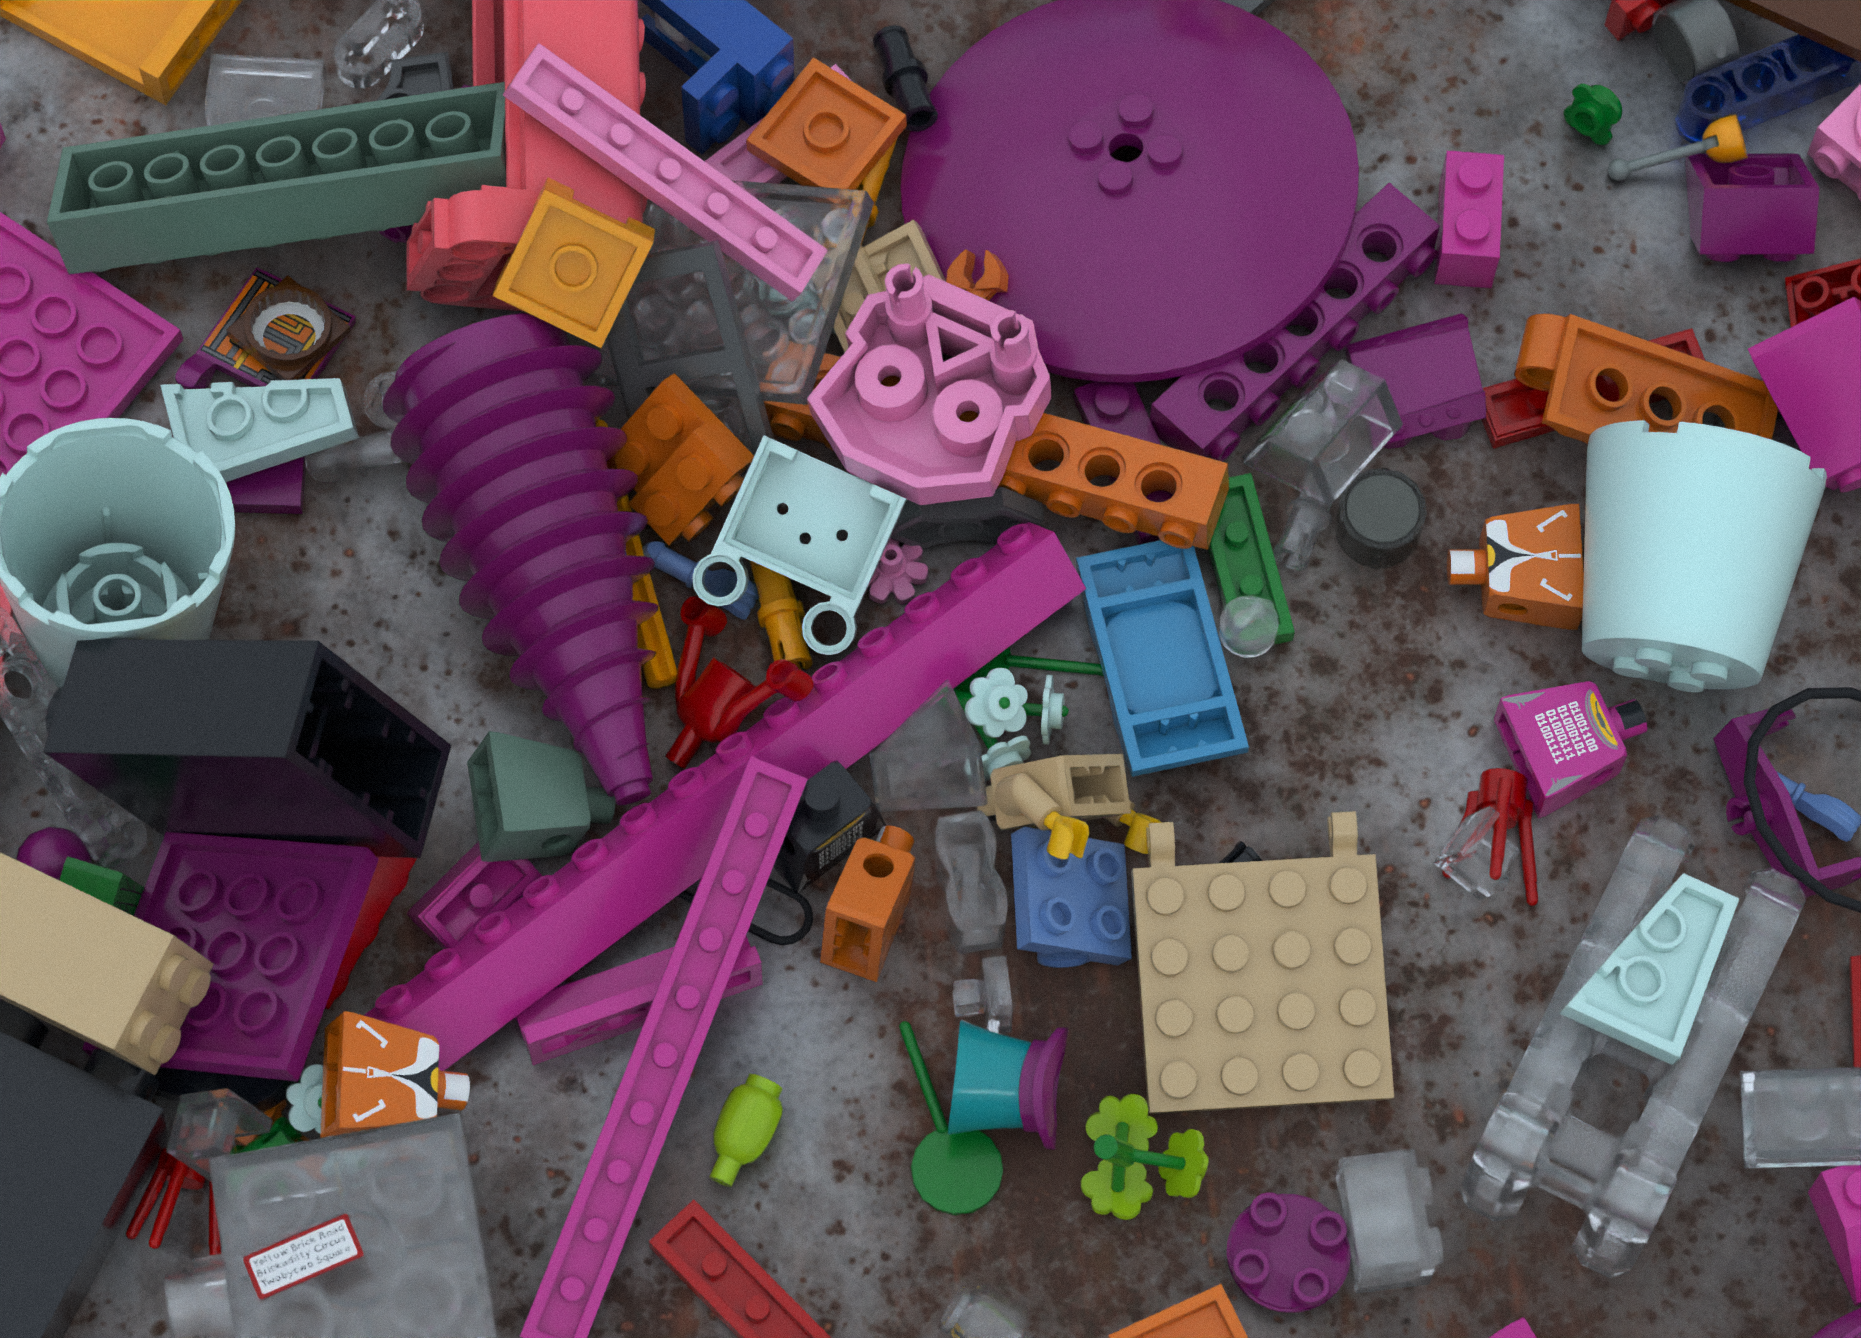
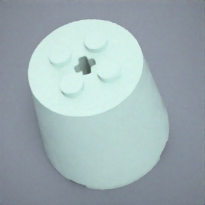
M99 418L69 424L38 438L27 446V454L6 475L4 473L1 474L0 584L37 663L54 685L58 688L64 685L77 641L96 639L209 640L234 547L235 516L232 498L225 480L210 458L202 451L198 454L186 444L173 438L171 430L159 425L126 418Z
M1645 420L1613 423L1596 429L1589 436L1586 463L1582 614L1583 654L1593 662L1611 669L1619 675L1667 683L1671 688L1686 692H1702L1703 689H1740L1758 684L1762 679L1825 490L1827 479L1825 469H1809L1811 457L1783 443L1723 427L1679 422L1677 433L1648 432L1650 424Z

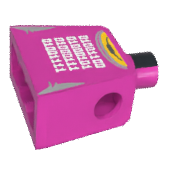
M1591 681L1502 697L1493 719L1516 771L1523 774L1528 780L1527 796L1534 803L1533 809L1538 819L1551 814L1617 776L1621 772L1627 757L1623 740L1647 732L1646 717L1636 699L1607 708L1597 685Z

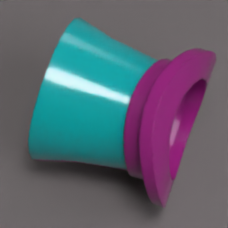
M960 1020L948 1135L975 1130L1024 1128L1025 1132L1039 1133L1044 1147L1055 1150L1057 1135V1088L1069 1028L1058 1027L1048 1040L1034 1039L1033 1042L995 1033Z

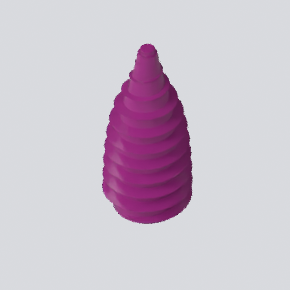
M529 313L505 315L473 323L447 333L424 345L399 366L395 374V380L387 389L382 400L384 413L389 419L398 423L391 435V449L399 459L412 464L406 476V488L410 495L419 501L429 503L424 510L421 520L423 530L430 537L447 542L440 554L439 564L442 571L455 579L468 581L459 595V605L463 611L471 616L491 619L484 628L482 644L487 650L496 654L520 656L510 669L509 678L511 682L523 689L542 691L547 699L542 706L544 716L565 724L574 737V748L585 755L606 794L610 797H615L617 805L622 806L638 802L651 794L649 784L653 781L647 745L650 743H647L644 717V704L648 703L651 699L642 696L641 666L653 659L656 652L638 648L637 626L655 615L658 611V605L633 600V584L649 574L654 568L655 561L646 556L627 555L626 543L645 528L648 520L641 513L618 511L617 501L634 489L638 482V475L630 470L608 469L607 461L623 448L627 440V435L624 431L612 427H596L595 424L612 407L615 400L614 393L605 387L583 385V382L590 378L599 368L602 362V354L592 347L570 345L566 331Z

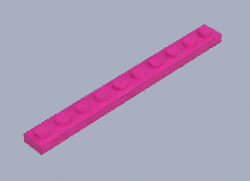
M750 756L519 1335L520 1337L587 1338L808 780L807 778Z

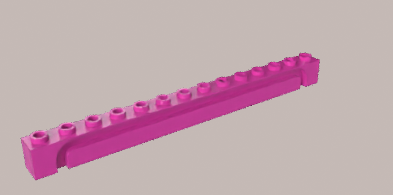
M1031 522L1017 524L1005 530L998 537L997 545L979 558H972L958 565L952 571L951 579L935 591L921 594L912 599L906 605L904 614L888 626L876 628L865 634L859 640L858 648L841 661L831 662L818 669L812 675L814 686L806 698L801 701H793L784 697L772 703L765 710L764 718L745 732H738L725 738L717 746L716 753L698 767L688 768L678 773L669 782L668 789L650 803H642L628 810L620 819V825L601 839H593L581 845L573 853L572 861L553 875H545L534 880L525 888L522 898L506 910L491 913L483 918L475 926L474 933L455 948H446L433 955L426 962L425 970L405 985L393 986L382 993L376 1000L375 1007L364 1014V1016L426 1033L437 1038L439 1042L438 1070L445 1071L702 878L750 756L808 780L836 760L847 769L1083 592L1086 587L1055 532Z

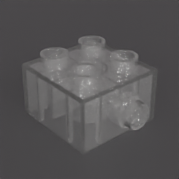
M460 1113L209 1158L222 1253L194 1258L192 1261L193 1270L187 1271L184 1268L164 1275L167 1309L174 1338H198L202 1336L204 1338H502L473 1159ZM340 1215H348L364 1256L262 1300L258 1298L244 1264V1256Z

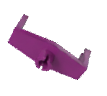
M1769 709L1731 719L1713 740L1735 795L1734 798L1729 799L1726 805L1727 820L1731 822L1740 818L1744 819V822L1734 824L1731 827L1732 830L1741 836L1749 833L1752 834L1791 900L1795 901L1816 895V893L1784 869L1757 830L1743 783L1748 740ZM1793 709L1778 715L1765 736L1788 726V720L1796 718ZM1759 745L1755 784L1766 822L1791 859L1830 890L1859 880L1861 878V857L1817 868L1789 792Z

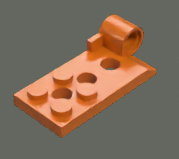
M1535 314L1527 318L1514 375L1518 381L1531 388L1549 391L1542 423L1555 429L1558 434L1588 444L1591 433L1600 427L1613 423L1645 420L1650 424L1648 432L1677 433L1679 422L1703 424L1704 412H1710L1722 419L1725 428L1772 440L1778 407L1762 380L1569 314L1567 317L1554 314ZM1597 376H1607L1617 384L1619 389V399L1617 402L1605 400L1600 396L1595 384ZM1651 394L1662 395L1670 402L1673 411L1671 420H1663L1654 415L1649 405Z

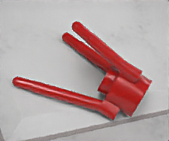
M1503 768L1488 769L1482 772L1478 791H1470L1467 794L1465 813L1448 853L1442 874L1445 878H1451L1454 875L1476 819L1481 815L1482 824L1493 828L1489 875L1493 880L1500 879L1507 829L1514 828L1518 822L1526 901L1528 905L1535 906L1538 903L1531 823L1534 803L1526 799L1528 780L1523 774Z
M177 1127L173 1130L169 1148L162 1149L157 1169L126 1230L127 1238L135 1239L138 1236L167 1180L168 1185L148 1243L152 1249L159 1248L165 1231L168 1228L181 1188L202 1189L204 1180L209 1181V1268L213 1271H218L221 1268L223 1182L226 1174L224 1169V1162L226 1160L217 1157L221 1140L217 1136L204 1130L190 1127Z

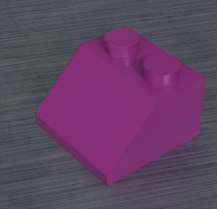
M1696 154L1686 157L1685 170L1690 237L1699 254H1705L1708 259L1721 262L1738 260L1740 254H1762L1768 260L1781 262L1795 260L1797 254H1814L1819 186L1799 154H1747L1748 158L1732 163L1713 161L1707 154Z

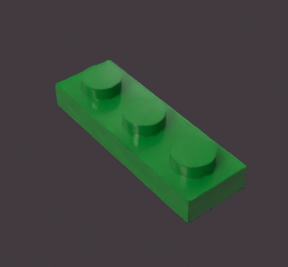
M1248 473L1229 477V490L1208 552L1235 652L1237 653L1293 641L1295 630L1252 474Z

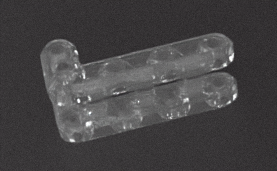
M1660 814L1639 820L1518 1069L1490 1118L1458 1190L1467 1209L1495 1223L1515 1219L1528 1190L1534 1187H1539L1582 1208L1586 1217L1571 1247L1580 1265L1608 1279L1628 1275L1647 1243L1677 1181L1676 1175L1807 900L1799 881L1771 867L1750 873L1743 887L1747 895L1739 911L1733 914L1681 1057L1673 1065L1559 1014L1674 884L1672 880L1680 863L1688 862L1696 846L1688 828ZM1604 1054L1647 1075L1649 1085L1642 1097L1647 1103L1638 1122L1632 1121L1625 1135L1618 1138L1571 1116L1569 1110L1570 1103L1575 1095L1571 1088L1579 1071H1587L1593 1056ZM1549 1159H1552V1160H1554V1161H1556V1162H1558V1163H1560V1164H1562V1165H1564V1166H1566V1167H1568V1168H1570V1169H1572V1170H1574V1171H1576V1172H1578V1173H1580V1174H1582V1175H1584V1176H1586V1177H1588V1178H1590V1179L1596 1181V1183H1593V1182H1591V1181H1589V1180H1587V1179H1585V1178H1583V1177H1581V1176H1579V1175H1577V1174H1575V1173H1573V1172H1571V1171H1569V1170H1567V1169H1565V1168H1563V1167H1561V1166H1559V1165H1557V1164H1555V1163L1549 1161Z

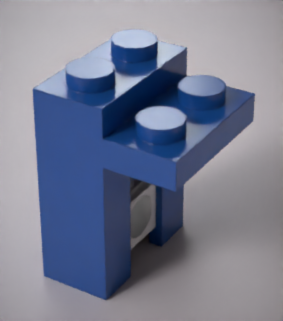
M640 0L653 10L655 14L654 19L648 14L642 18L645 28L644 40L691 77L681 86L685 142L701 155L715 141L722 143L727 140L736 130L740 118L750 126H753L765 117L794 82L793 38L746 0Z

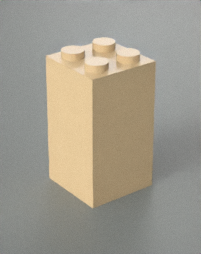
M0 852V1000L8 1002L73 1036L156 1075L161 1063L169 1061L176 1052L181 1039V1031L179 1029L190 1008L197 1006L206 995L210 985L209 972L214 964L174 935Z

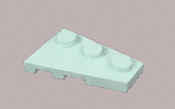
M340 378L274 380L267 386L235 387L233 382L211 383V388L183 389L181 384L160 385L173 437L192 448L198 454L202 451L217 467L225 482L359 438L347 391Z
M1683 873L1559 1014L1673 1065L1681 1057L1739 898Z

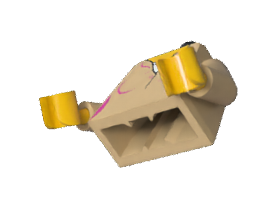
M1123 754L1062 755L996 768L992 770L990 775L991 785L979 788L976 795V807L980 817L986 822L996 821L1001 830L1021 829L1024 826L1039 828L1043 831L1051 829L1047 852L1063 860L1068 859L1070 853L1078 858L1083 857L1089 836V826L1083 821L1106 818L1116 827L1123 823L1130 826L1123 844L1143 854H1148L1146 837L1148 824L1161 823L1156 818L1136 813L1133 810L1135 804L1129 800Z

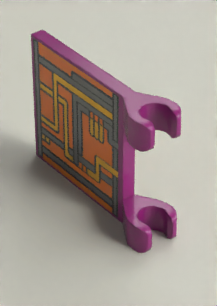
M256 267L197 352L180 366L175 376L177 384H181L183 389H206L216 369L250 387L267 386L271 381L280 380L228 337L226 329L246 312L247 307L258 294L276 286L282 279ZM325 301L328 308L346 322L351 330L356 323V316ZM285 314L274 318L268 323L263 333V341L268 351L287 355L299 353L314 345L315 330L312 324L304 317L295 314ZM344 339L298 380L317 379Z

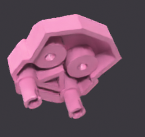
M898 264L891 268L886 275V291L867 295L845 333L848 349L807 397L810 413L846 471L918 505L991 497L1003 478L1016 440L1020 441L1032 435L1051 400L1050 375L1038 349L1033 320L929 274L923 277L920 270L916 267L911 276L910 264ZM943 353L953 358L944 361ZM888 376L900 378L899 383L895 386L887 387L881 384L882 380ZM966 411H974L979 414L972 422H964L959 419V416Z

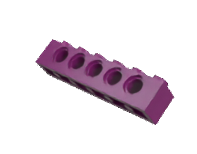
M1389 182L1355 214L1351 234L1336 268L1317 296L1295 319L1274 336L1248 352L1222 364L1181 376L1151 404L1150 420L1158 438L1174 449L1222 462L1226 460L1241 441L1239 435L1253 422L1257 426L1265 423L1281 403L1279 397L1292 385L1296 388L1304 386L1319 369L1321 364L1319 360L1332 347L1336 351L1342 350L1357 334L1360 328L1358 323L1370 311L1379 314L1389 306L1398 294L1399 288L1397 286L1410 274L1415 278L1419 277L1429 268L1438 254L1435 245L1440 225ZM1379 252L1387 256L1389 260L1375 262L1366 257L1365 254ZM1338 288L1346 291L1350 297L1336 299L1328 295L1326 291ZM1292 325H1301L1309 329L1311 334L1296 336L1286 328ZM1252 362H1262L1270 366L1272 371L1263 374L1255 373L1246 365ZM1213 399H1222L1229 402L1233 408L1227 411H1217L1210 408L1206 403Z

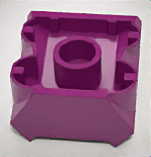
M1463 313L1345 346L1367 449L1379 446L1386 449L1404 447L1412 440V437L1432 433L1436 438L1444 441L1460 439L1468 432L1472 421L1486 418L1485 391L1481 384L1468 327V318Z

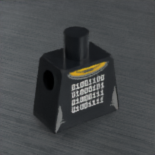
M838 760L831 762L807 780L773 866L796 894L800 893L849 856L858 838L865 837L871 839L879 833L883 826H886L874 802ZM790 841L794 847L795 852L787 846V844Z

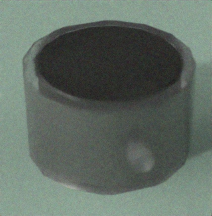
M1676 0L1654 13L1652 27L1658 49L1668 68L1684 85L1695 86L1738 63L1740 51L1735 29L1718 0Z

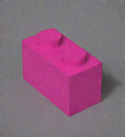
M1447 150L1439 181L1437 223L1440 225L1436 241L1438 254L1435 260L1434 284L1492 288L1500 259L1504 155Z

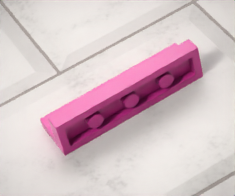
M747 936L744 939L721 999L763 985L761 960L756 947L750 946ZM674 947L554 988L515 1017L532 1065L641 1028Z

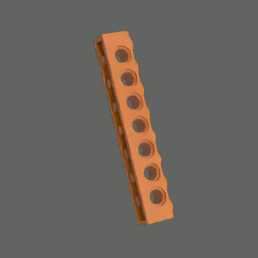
M782 341L762 392L771 430L774 434L792 441L801 440L802 437L824 443L827 448L834 451L811 415L807 397L841 357ZM888 376L882 380L881 384L887 387L895 386L899 383L900 378ZM966 411L959 416V419L964 422H972L979 414L974 411ZM1043 413L1032 435L1020 441L1016 440L1003 478L997 489L1004 487L1042 502L1049 510L1064 517L1074 518L1080 514L1101 520L1107 527L1118 532L1133 533L1137 530L1158 536L1161 541L1175 548L1188 549L1195 546L1208 550L1229 490L1228 463ZM1043 460H1055L1061 463L1051 471H1041L1034 468L1036 464ZM1100 475H1109L1117 479L1113 484L1105 487L1095 486L1090 483L1092 479ZM1158 490L1167 491L1173 495L1164 502H1153L1146 498L1150 493Z

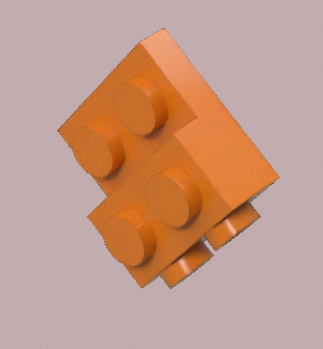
M673 373L658 385L621 427L620 430L624 431L627 435L626 444L607 462L614 469L630 470L638 475V482L634 487L637 494L628 504L637 513L645 515L648 520L647 524L668 545H671L681 536L688 542H691L710 525L714 517L708 510L716 502L723 507L738 494L744 480L741 474L751 464L754 455L689 387Z

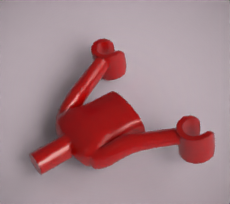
M699 596L689 597L681 607V620L684 624L688 625V630L677 670L675 699L677 716L685 726L665 755L670 761L683 769L687 767L703 741L717 744L721 743L728 736L737 733L745 717L772 695L780 693L790 700L801 701L810 694L814 686L812 677L809 674L799 670L795 664L785 659L776 660L770 664L766 672V680L758 686L715 657L711 659L700 677L696 680L704 635L708 637L716 636L727 624L726 614L716 606L707 604Z

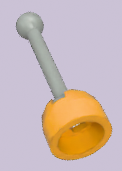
M1734 114L1712 122L1705 129L1702 141L1631 161H1626L1622 158L1614 159L1608 166V173L1612 179L1623 181L1628 178L1630 172L1706 152L1713 161L1719 163H1732L1746 159L1748 156L1738 117Z

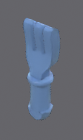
M653 541L643 546L644 556L655 561L654 568L686 583L688 588L694 587L692 577L699 561L695 562L667 548L663 542ZM726 569L706 571L705 585L709 592L715 596H727L735 589L737 584V574ZM749 580L747 590L741 599L733 604L720 607L740 619H747L751 612L750 609L756 604L755 600L759 599L756 584Z
M1777 772L1787 788L1796 810L1833 832L1840 840L1845 842L1851 840L1861 824V817L1856 811L1841 800L1827 794L1814 795L1804 791L1806 788L1804 783L1798 784Z

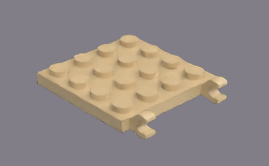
M1356 811L1333 812L1331 817H1327L1330 857L1175 866L1173 822L1149 823V827L1146 828L1149 868H1133L1131 870L1148 1114L1392 1100L1394 1098L1376 854L1357 855L1358 831Z

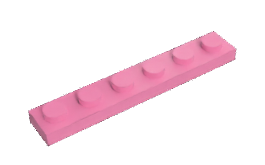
M540 43L530 53L503 93V96L702 238L708 242L719 240L722 252L792 302L802 293L828 249Z

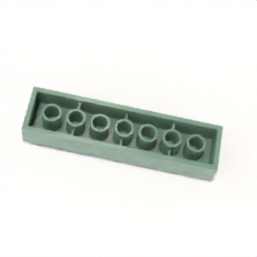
M505 82L63 147L47 224L69 275L91 271L103 272L111 268L146 263L158 264L167 260L201 255L213 256L222 252L256 247L269 248L284 243L311 239L324 240L339 235L367 231H384L394 227L414 225V223L420 221L425 213L427 202L432 201L434 198L449 199L460 192L481 190L482 185L506 187L505 96H503Z

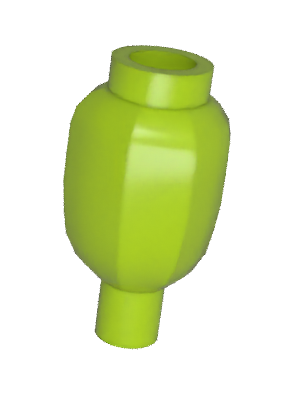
M749 1074L745 1084H741L731 1090L720 1111L713 1133V1144L719 1156L710 1173L709 1178L731 1188L741 1165L754 1162L763 1154L782 1117L783 1108L778 1100L783 1090L781 1086L762 1076Z

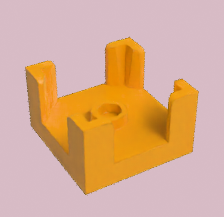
M547 177L511 257H508L496 282L493 297L602 348L654 242L655 229L631 217H628L626 224L573 199V189Z

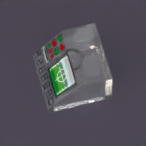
M1341 359L1314 376L1241 458L1245 465L1330 506L1401 428L1403 423L1386 380Z

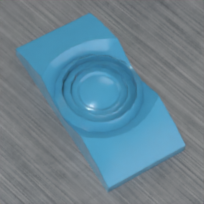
M1159 540L1077 557L1075 563L1077 573L1086 587L1081 594L1090 635L1100 660L1114 726L1131 776L1134 777L1248 753V741L1194 546L1188 549H1180Z

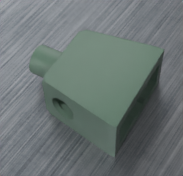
M489 731L467 761L481 860L484 862L566 855L573 851L589 830L591 823L609 824L613 818L615 797L608 796L604 788L586 786L582 760L574 750Z

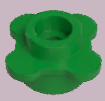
M1578 84L1572 90L1574 100L1572 105L1565 108L1564 118L1570 126L1574 127L1582 135L1591 136V139L1598 145H1606L1613 137L1611 128L1621 119V102L1605 86Z

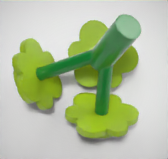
M1137 1094L1126 1095L1121 1100L1114 1096L1104 1097L1100 1101L1099 1112L1091 1114L1086 1121V1132L1095 1141V1154L1103 1159L1098 1165V1171L1088 1172L1081 1180V1190L1086 1197L1092 1199L1091 1207L1093 1211L1101 1215L1112 1212L1114 1216L1123 1220L1135 1218L1140 1213L1141 1203L1148 1202L1153 1195L1152 1186L1145 1182L1147 1172L1142 1164L1158 1166L1160 1176L1166 1180L1165 1189L1169 1196L1177 1197L1181 1195L1186 1198L1196 1196L1208 1167V1156L1203 1151L1204 1138L1202 1133L1194 1129H1189L1184 1134L1175 1132L1169 1139L1168 1150L1163 1153L1148 1151V1138L1153 1137L1157 1133L1158 1123L1155 1118L1148 1116L1149 1108L1147 1101Z

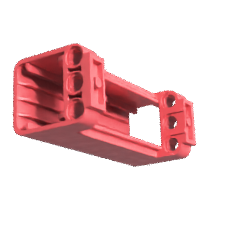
M472 0L473 86L505 82L506 90L530 53L540 43L640 115V106L645 96L646 79L644 72L639 70V53L644 42L645 28L644 21L638 19V0ZM505 97L506 187L482 185L481 190L464 191L453 195L449 199L434 198L432 201L427 202L425 213L418 223H414L412 233L406 241L407 290L420 291V296L424 300L436 304L523 311L493 297V293L508 257H511L533 212L534 204L547 177L573 189V199L626 224L628 217L643 223V213L645 212L648 198Z

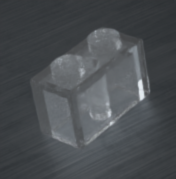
M1415 1148L1341 1158L1336 1172V1181L1342 1216L1347 1227V1236L1350 1243V1263L1356 1294L1429 1285L1436 1270L1435 1264L1443 1263V1247L1439 1228L1437 1226L1428 1227L1425 1204H1432V1184L1428 1168H1418Z

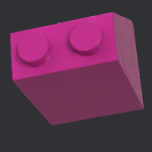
M1852 297L1748 348L1758 372L1800 451L1811 457L1810 469L1824 468L1827 474L1825 487L1832 490L1839 488L1842 493L1861 487V301Z

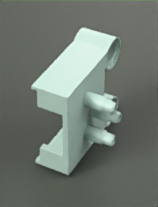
M763 435L711 554L701 559L694 569L692 577L694 590L700 599L710 605L724 606L738 601L746 592L749 583L748 571L742 562L744 557L831 596L830 601L818 603L810 608L803 619L802 632L808 646L817 653L825 655L838 654L848 648L855 639L857 631L855 615L907 499ZM782 504H787L788 512L782 515L779 512V507ZM841 530H845L848 533V538L845 541H841L838 538V533ZM805 533L811 536V541L808 544H804L801 539ZM716 562L728 563L737 574L735 589L724 597L715 596L709 592L705 585L706 571ZM823 611H835L846 622L847 630L845 637L838 644H823L814 635V620Z

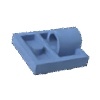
M1024 826L1011 834L1017 949L1037 952L1039 964L1055 968L1080 966L1090 961L1118 966L1132 959L1125 845L1088 838L1082 858H1078L1070 853L1068 859L1063 860L1047 852L1052 831H1043Z

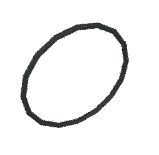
M1852 687L1807 688L1771 706L1748 740L1743 783L1756 828L1784 869L1825 901L1861 913V901L1832 892L1794 863L1766 822L1755 784L1759 744L1778 715L1809 699L1850 698L1861 702V691Z

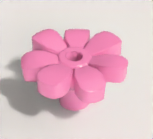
M889 539L868 586H871L869 599L883 604L887 601L890 593H893L897 603L901 605L907 604L914 599L915 590L912 584L922 585L926 583L928 578V566L919 562L923 555L920 545L910 546L904 544L900 547L899 541Z

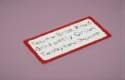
M343 1214L244 1256L243 1261L259 1300H263L364 1256V1252L348 1215Z

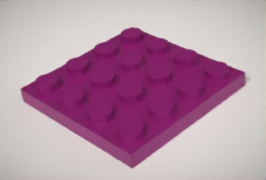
M175 832L165 833L134 917L174 935L214 965L209 972L210 985L206 995L197 1006L190 1008L179 1029L181 1031V1039L176 1052L169 1061L161 1063L160 1067L288 1081L299 1080L379 861L367 847ZM86 1041L82 1048L89 1056L94 1049H100Z

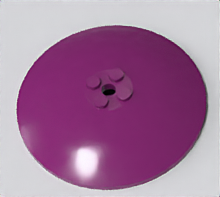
M1057 0L1011 19L970 47L934 86L929 95L932 104L936 108L938 118L931 127L918 132H910L902 164L900 187L904 224L914 219L921 226L945 279L947 278V270L952 262L966 249L975 254L974 270L972 272V280L975 284L983 277L985 271V250L997 255L1009 275L1007 293L997 292L989 301L1008 310L1016 311L1017 314H1022L1026 318L1033 320L1038 349L1048 372L1069 378L1097 382L1133 383L1164 380L1192 374L1231 360L1274 336L1305 309L1332 275L1346 248L1358 204L1359 164L1356 141L1344 105L1326 74L1309 54L1286 34L1265 20L1220 0ZM1122 146H1133L1142 152L1137 159L1131 162L1118 161L1111 156L1116 149Z

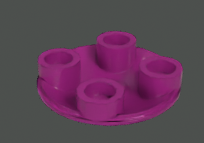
M1270 1192L1260 1194L1235 1220L1227 1240V1263L1235 1283L1252 1301L1273 1311L1297 1313L1319 1307L1338 1292L1349 1271L1351 1250L1344 1219L1336 1212L1330 1211L1321 1203L1306 1196Z

